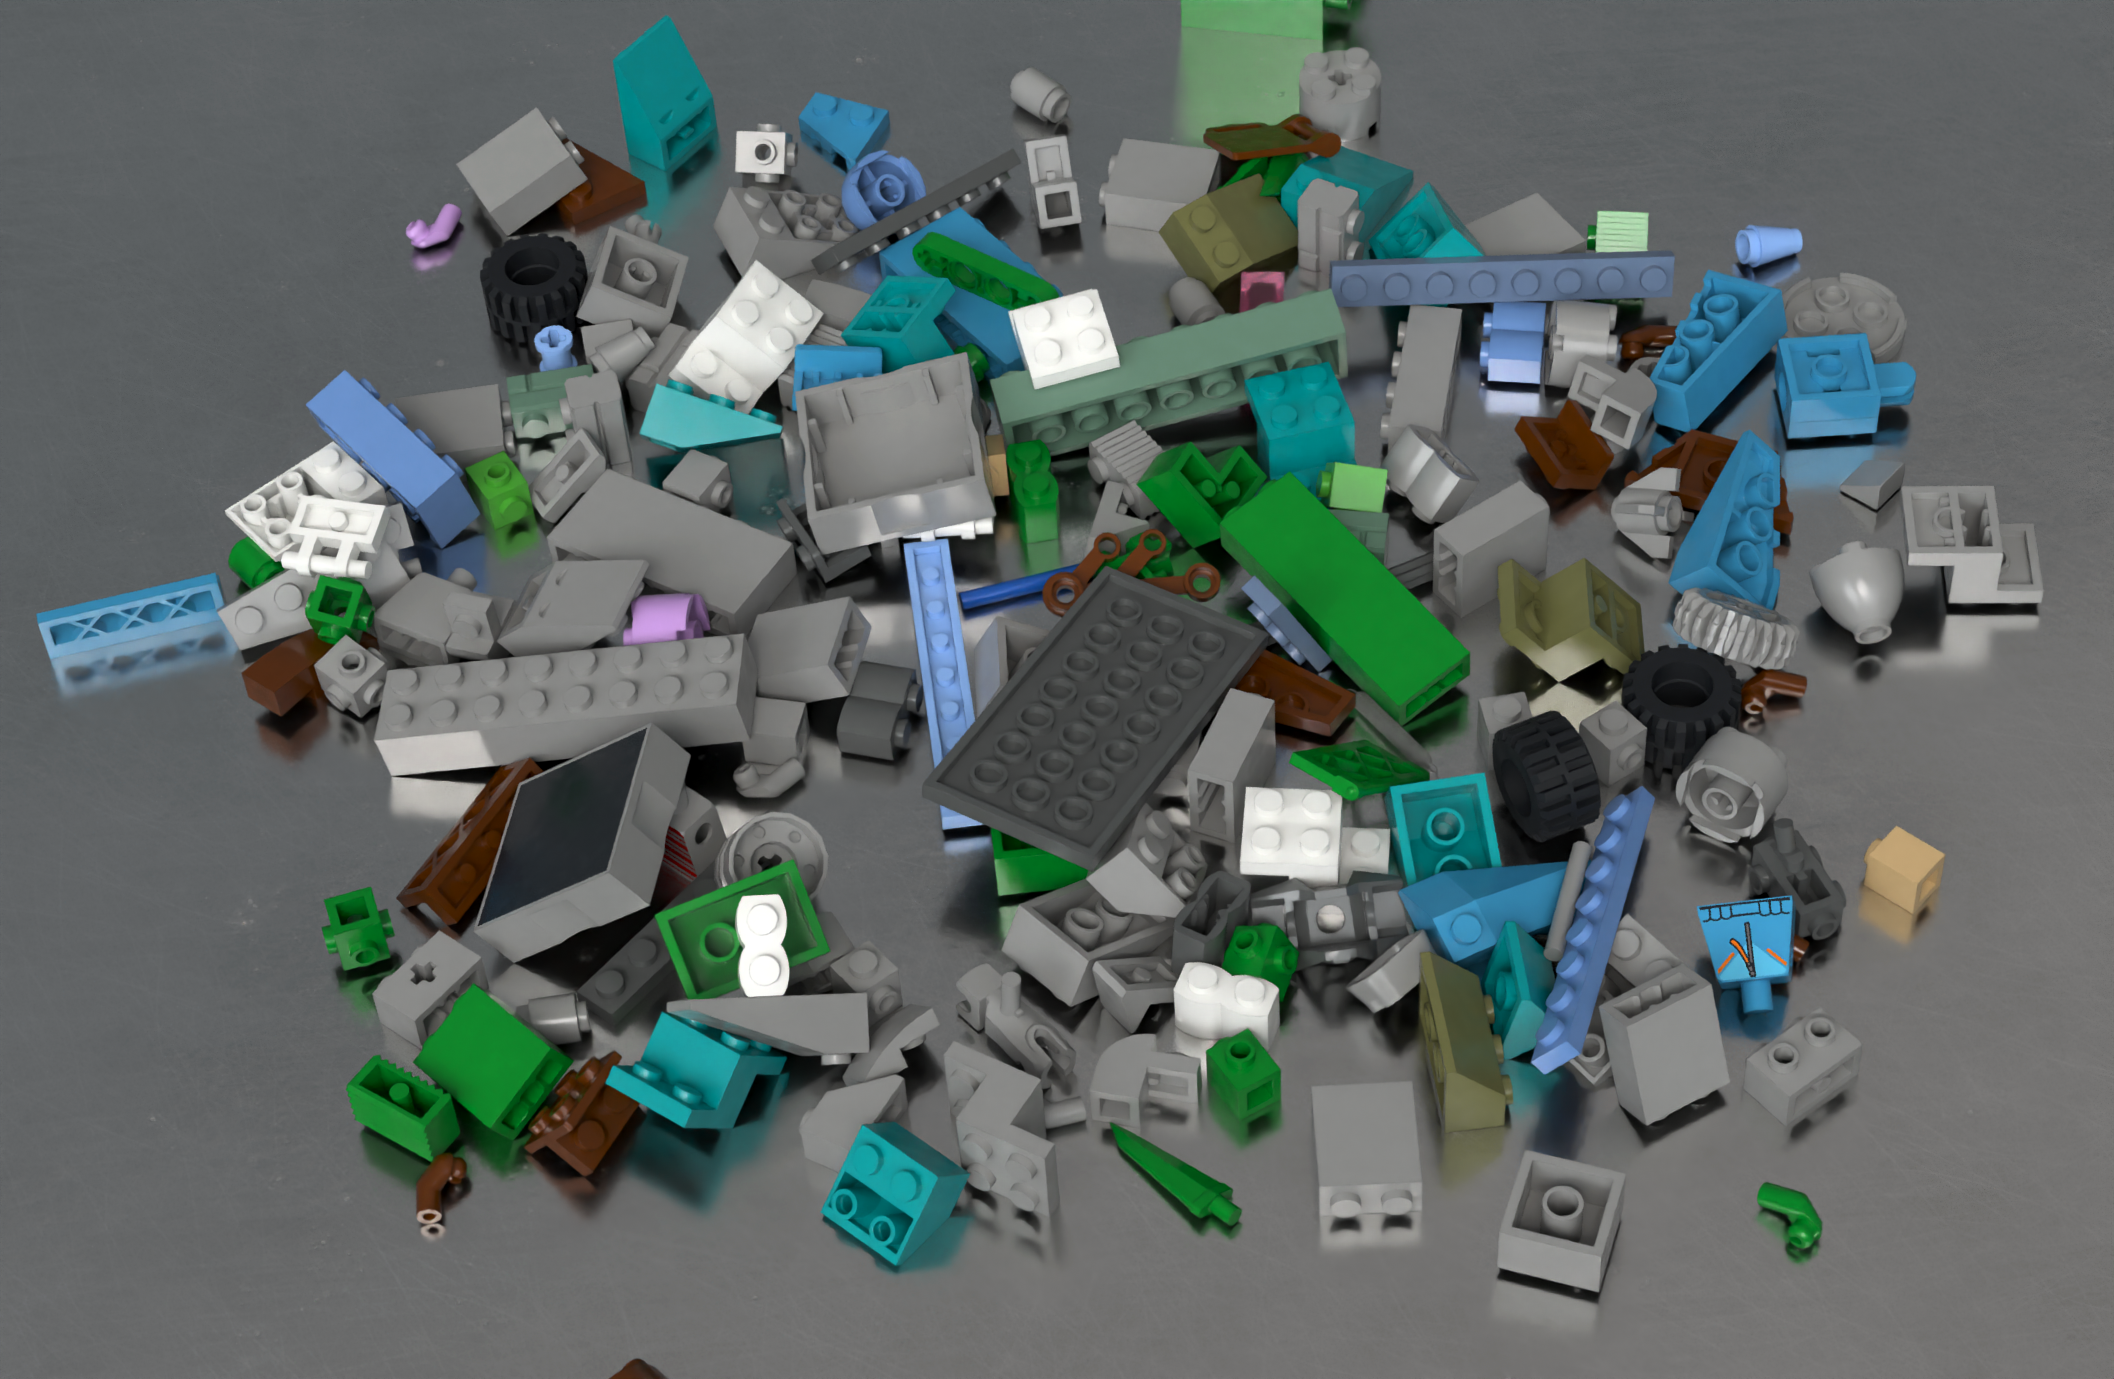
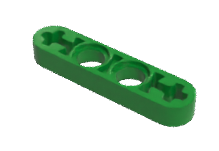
M927 233L912 250L915 262L926 273L934 277L948 278L952 285L1008 310H1015L1060 297L1056 289L1047 281L939 233Z

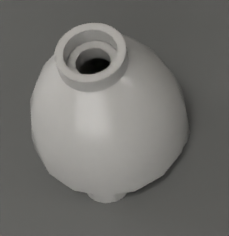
M1864 541L1846 543L1839 549V555L1810 569L1811 583L1817 598L1827 614L1841 627L1854 633L1856 642L1861 644L1876 643L1886 639L1892 633L1890 623L1896 616L1905 587V572L1901 554L1897 549L1868 548Z

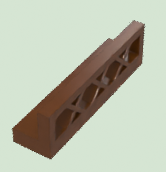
M530 757L500 767L396 899L405 908L426 903L447 926L457 923L488 884L518 784L544 771Z

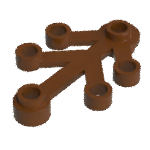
M1157 529L1144 531L1140 536L1139 545L1117 570L1136 577L1151 559L1159 558L1165 552L1166 538L1164 534ZM1112 533L1100 534L1094 541V548L1072 573L1059 572L1046 581L1043 588V601L1046 608L1052 614L1063 617L1091 584L1088 582L1104 562H1113L1119 557L1121 552L1119 538ZM1149 537H1156L1160 540L1161 546L1158 550L1149 551L1145 548L1144 541ZM1107 540L1113 542L1116 546L1115 551L1109 555L1101 553L1098 549L1101 542ZM1208 563L1192 565L1183 576L1139 579L1176 595H1188L1197 602L1212 600L1218 594L1221 582L1217 569ZM1197 578H1206L1211 584L1210 588L1205 592L1197 591L1193 586V582ZM1061 589H1070L1074 593L1073 600L1068 603L1060 602L1057 598V593Z

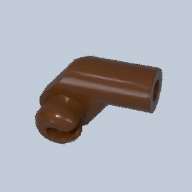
M1764 669L1742 684V709L1750 714L1760 713L1763 711V707L1767 705V699L1774 694L1800 699L1805 694L1807 678L1803 675L1781 670Z
M452 1153L439 1154L417 1180L416 1218L419 1222L432 1224L441 1219V1191L447 1181L451 1184H459L461 1179L465 1178L467 1164L463 1158L453 1157Z

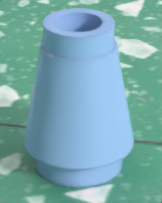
M1748 225L1745 230H1740L1737 233L1735 239V249L1739 261L1752 267L1800 253L1803 245L1802 235L1797 228Z

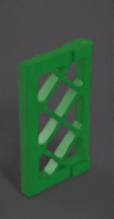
M1366 739L1293 752L1289 761L1291 765L1332 787L1331 791L1350 801L1358 800L1365 796L1385 793L1391 786L1430 781L1429 772L1411 761H1404Z

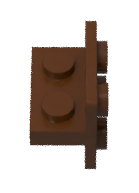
M614 1050L601 1059L593 1056L583 1065L579 1072L574 1069L570 1070L554 1089V1092L559 1097L552 1107H544L530 1123L528 1129L533 1134L524 1145V1148L532 1154L547 1145L584 1177L592 1173L640 1104L605 1083L612 1066L618 1065L622 1056Z

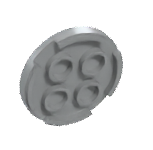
M1840 273L1839 277L1821 278L1812 281L1808 277L1792 285L1782 295L1788 331L1782 338L1866 333L1874 364L1888 362L1902 347L1907 319H1905L1901 307L1896 302L1897 296L1887 287L1872 279L1850 273Z

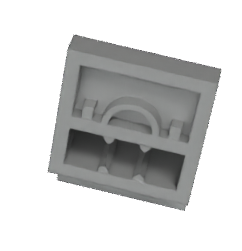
M1901 486L1899 500L1907 566H1944L1948 603L2042 602L2044 590L2034 523L1999 524L1994 486Z
M953 1041L943 1056L950 1114L956 1118L961 1168L970 1173L967 1181L979 1190H991L1010 1199L1017 1207L1023 1210H1035L1051 1217L1060 1203L1055 1144L1046 1140L1041 1079Z

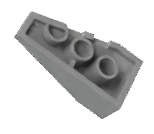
M867 993L691 999L667 1002V1012L800 1056L821 1055L822 1065L851 1064V1054L870 1052Z

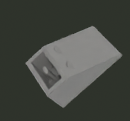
M729 187L713 225L715 232L741 277L757 260L781 280L815 269L811 262L813 258L859 232L858 228L846 217L842 202L838 196L829 193H821L820 195L799 193L794 190H763L758 187Z
M646 560L553 562L529 577L497 642L515 657L591 649L598 640L607 635L609 637L615 636L625 626L628 620V616L625 613L630 603L639 596L644 588V583L641 580L649 563Z
M1628 913L1618 924L1582 1052L1569 1061L1594 1086H1598L1613 1075L1599 1006L1683 963Z

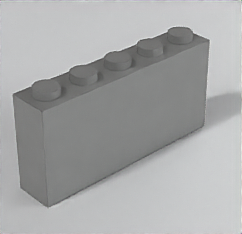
M608 468L547 536L552 563L555 561L646 560L649 566L641 580L644 583V588L639 596L676 593L701 595L706 604L711 631L707 632L717 636L742 633L746 636L753 628L757 615L763 614L769 609L797 574L793 543L785 538L769 534L748 525L742 520H734L712 511L707 506L697 505L677 497L667 490L657 489L638 481L632 476L622 475Z

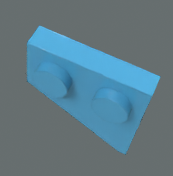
M815 92L798 117L800 130L811 139L818 140L821 143V147L831 155L835 152L839 153L846 159V165L849 169L871 152L890 124L889 110Z

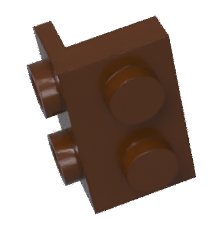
M1567 400L1557 418L1521 416L1514 429L1524 443L1527 452L1534 458L1545 474L1546 480L1553 488L1596 490L1614 459V453L1602 436L1590 430L1592 422L1577 400Z

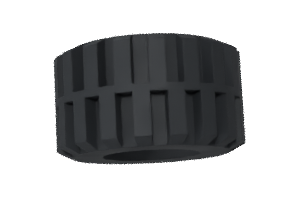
M538 233L537 236L521 235L520 239L507 240L504 242L503 247L494 248L490 252L491 257L485 258L482 263L483 269L480 270V279L488 317L496 331L501 330L503 336L507 338L515 336L518 342L526 343L528 340H534L535 335L545 327L552 325L563 326L565 329L573 332L576 330V324L584 323L585 320L577 318L576 315L588 274L584 255L581 250H577V246L573 242H564V237L557 235L548 237V234Z
M1678 644V648H1670L1669 645L1659 646L1656 653L1648 650L1641 654V661L1634 660L1630 664L1629 672L1625 673L1623 679L1621 705L1647 728L1646 761L1652 764L1655 761L1662 762V767L1673 769V765H1682L1683 770H1685L1704 743L1711 736L1717 734L1721 728L1732 727L1738 730L1742 686L1740 679H1736L1737 672L1733 666H1724V658L1717 654L1711 656L1707 650L1700 647L1690 649L1688 644ZM1670 705H1684L1690 708H1678Z
M1550 710L1503 728L1495 733L1492 744L1493 766L1500 792L1511 815L1531 839H1535L1537 842H1544L1593 823L1595 819H1598L1601 798L1596 769L1583 739L1565 716H1562L1557 711Z

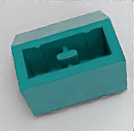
M896 1122L862 1124L821 1213L895 1266L902 1265L950 1217L970 1173Z

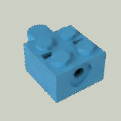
M1866 333L1778 339L1774 378L1788 439L1876 433L1880 407L1909 405L1913 400L1916 383L1915 370L1906 362L1874 364Z

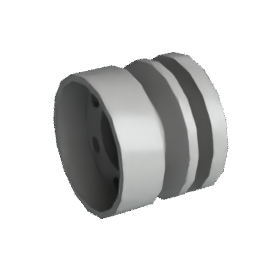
M769 812L752 818L723 842L715 859L714 881L717 889L762 872L760 865L766 861L775 867L794 859L811 901L820 893L827 878L828 853L822 837L809 822L791 813Z

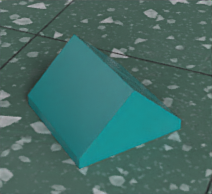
M1505 921L1481 980L1483 995L1490 994L1492 997L1495 1022L1489 1025L1492 1035L1500 1034L1504 1060L1512 1059L1535 1048L1537 1043L1536 1033L1543 1023L1547 1010L1546 1000L1552 992L1555 983L1552 962L1545 958L1543 954L1544 948L1515 921Z

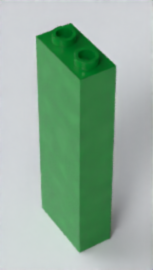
M1290 471L1279 480L1274 479L1267 482L1259 490L1257 496L1243 506L1233 507L1220 522L1222 547L1252 577L1255 575L1326 654L1401 727L1470 675V652Z

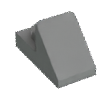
M580 428L528 486L532 503L542 518L552 523H555L582 492L586 493L606 470L605 456L587 430Z
M1107 480L1089 535L1085 557L1094 548V541L1097 536L1102 533H1112L1119 538L1121 543L1119 557L1126 554L1125 544L1129 539L1149 529L1150 524L1148 521L1126 516L1129 504L1121 503L1124 484ZM1107 540L1101 542L1098 549L1100 552L1105 550L1112 554L1116 546L1113 542Z
M1160 956L1097 960L1092 967L1102 1005L1130 1033L1136 1031L1150 1004L1174 1002V987L1180 975L1172 972L1171 966Z

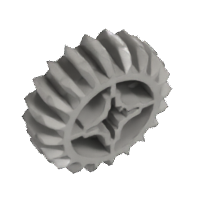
M1697 587L1685 590L1681 601H1678L1674 611L1675 618L1672 626L1678 636H1681L1685 641L1693 643L1696 647L1707 650L1709 653L1734 660L1739 664L1744 663L1754 668L1761 667L1766 670L1783 669L1788 666L1791 656L1794 657L1798 646L1797 639L1800 631L1793 621H1790L1786 616L1778 614L1777 611L1753 603L1748 599L1736 597L1733 594L1729 595L1718 590L1712 591L1707 588L1700 589Z

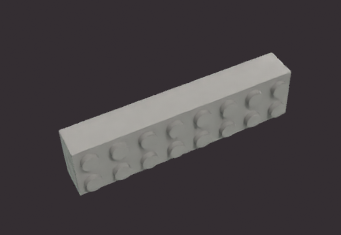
M742 633L388 670L374 741L391 776L508 765L529 757L534 762L575 758L651 722L681 747L750 741L758 668L746 636Z

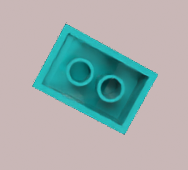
M1341 146L1339 152L1333 157L1326 158L1319 155L1300 164L1281 188V206L1298 230V199L1312 180L1319 178L1334 183L1335 187L1344 186L1356 190L1359 195V210L1363 211L1365 215L1363 226L1359 232V242L1363 243L1412 180L1413 171Z
M1429 182L1369 240L1377 259L1486 256L1478 241ZM1427 304L1423 306L1447 307L1448 304Z
M1485 772L1389 787L1384 801L1392 846L1400 877L1403 880V888L1443 871L1502 867Z

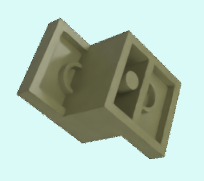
M1586 558L1579 560L1542 582L1537 580L1513 559L1498 566L1499 588L1497 589V596L1500 601L1501 622L1499 623V630L1501 636L1508 645L1515 646L1530 658L1538 669L1545 670L1560 682L1601 659H1604L1609 667L1616 668L1624 675L1629 672V666L1634 660L1641 661V654L1645 653L1641 604Z

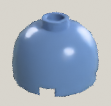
M881 150L866 155L847 172L841 188L842 206L846 217L856 228L862 231L926 196V187L921 174L910 160L903 156L896 158L893 155L887 154L890 151Z

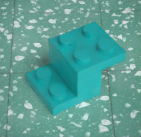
M887 275L841 336L848 346L880 347L883 350L882 375L908 365L955 355L933 320L943 312L945 304L956 290L948 278Z
M1330 362L1244 380L1245 395L1257 421L1258 462L1262 471L1267 475L1266 481L1279 480L1290 471L1321 502V497L1316 496V482L1320 470L1325 471L1326 463L1338 462L1357 465L1355 460V420Z
M661 1012L641 1060L635 1061L633 1066L613 1065L605 1083L683 1128H733L756 1074L780 1075L787 1057L772 1049V1046L669 1012Z

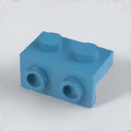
M796 345L792 411H797L796 391L852 378L882 375L883 350L880 347Z

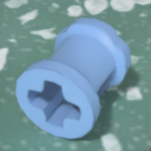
M552 325L543 328L541 332L535 335L534 343L536 350L542 355V361L539 366L540 372L578 366L576 357L571 354L570 348L573 345V336L570 330L565 329L563 326Z

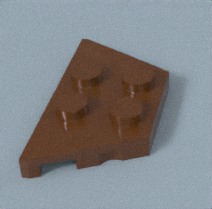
M1691 429L1678 438L1675 445L1664 448L1652 456V464L1639 474L1633 470L1629 472L1625 477L1624 488L1660 467L1681 469L1679 492H1669L1672 496L1680 498L1682 507L1700 511L1738 441ZM1780 462V505L1773 508V529L1791 535L1794 516L1793 512L1789 511L1787 503L1788 491L1785 479L1781 476Z

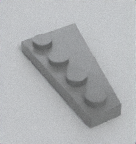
M384 535L377 554L360 551L357 560L371 562L372 574L369 579L354 578V580L363 584L372 601V605L375 606V610H378L410 581V578ZM323 547L320 555L336 557L339 548ZM285 569L216 610L240 650H244L311 629L312 626L305 615L308 597L311 591L316 589L320 575L334 579L335 577L334 575L317 573L313 577L299 575L297 570ZM346 612L341 613L339 616L344 618Z

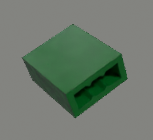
M474 983L466 993L462 994L455 1001L451 1013L438 1030L426 1039L422 1051L413 1061L418 1068L447 1093H450L454 1099L489 1129L513 1141L574 1062V1060L497 996Z

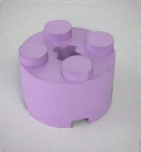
M689 593L638 596L631 602L632 628H625L623 643L624 646L704 638L703 631L711 630L708 611L702 596Z

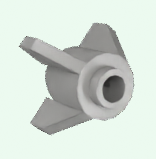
M1660 467L1624 488L1612 503L1611 515L1618 529L1650 557L1672 559L1674 537L1664 535L1668 532H1675L1679 528L1681 521L1694 522V513L1683 511L1680 498L1672 496L1669 492H1679L1681 469Z

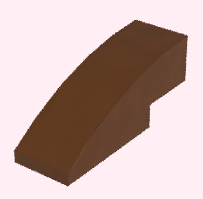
M313 628L284 641L241 673L248 697L281 717L306 694L317 700L324 694V690L321 688L314 664L334 645L320 640ZM363 631L359 645L366 650L369 647L375 648L378 645V640L376 637Z

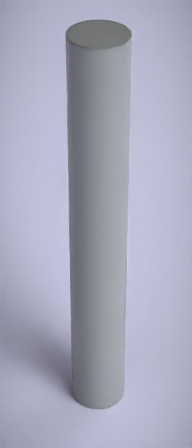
M1583 841L1575 842L1571 849L1543 953L1545 958L1550 961H1560L1567 944L1566 934L1572 925L1576 910L1575 904L1580 895L1592 850L1591 846Z

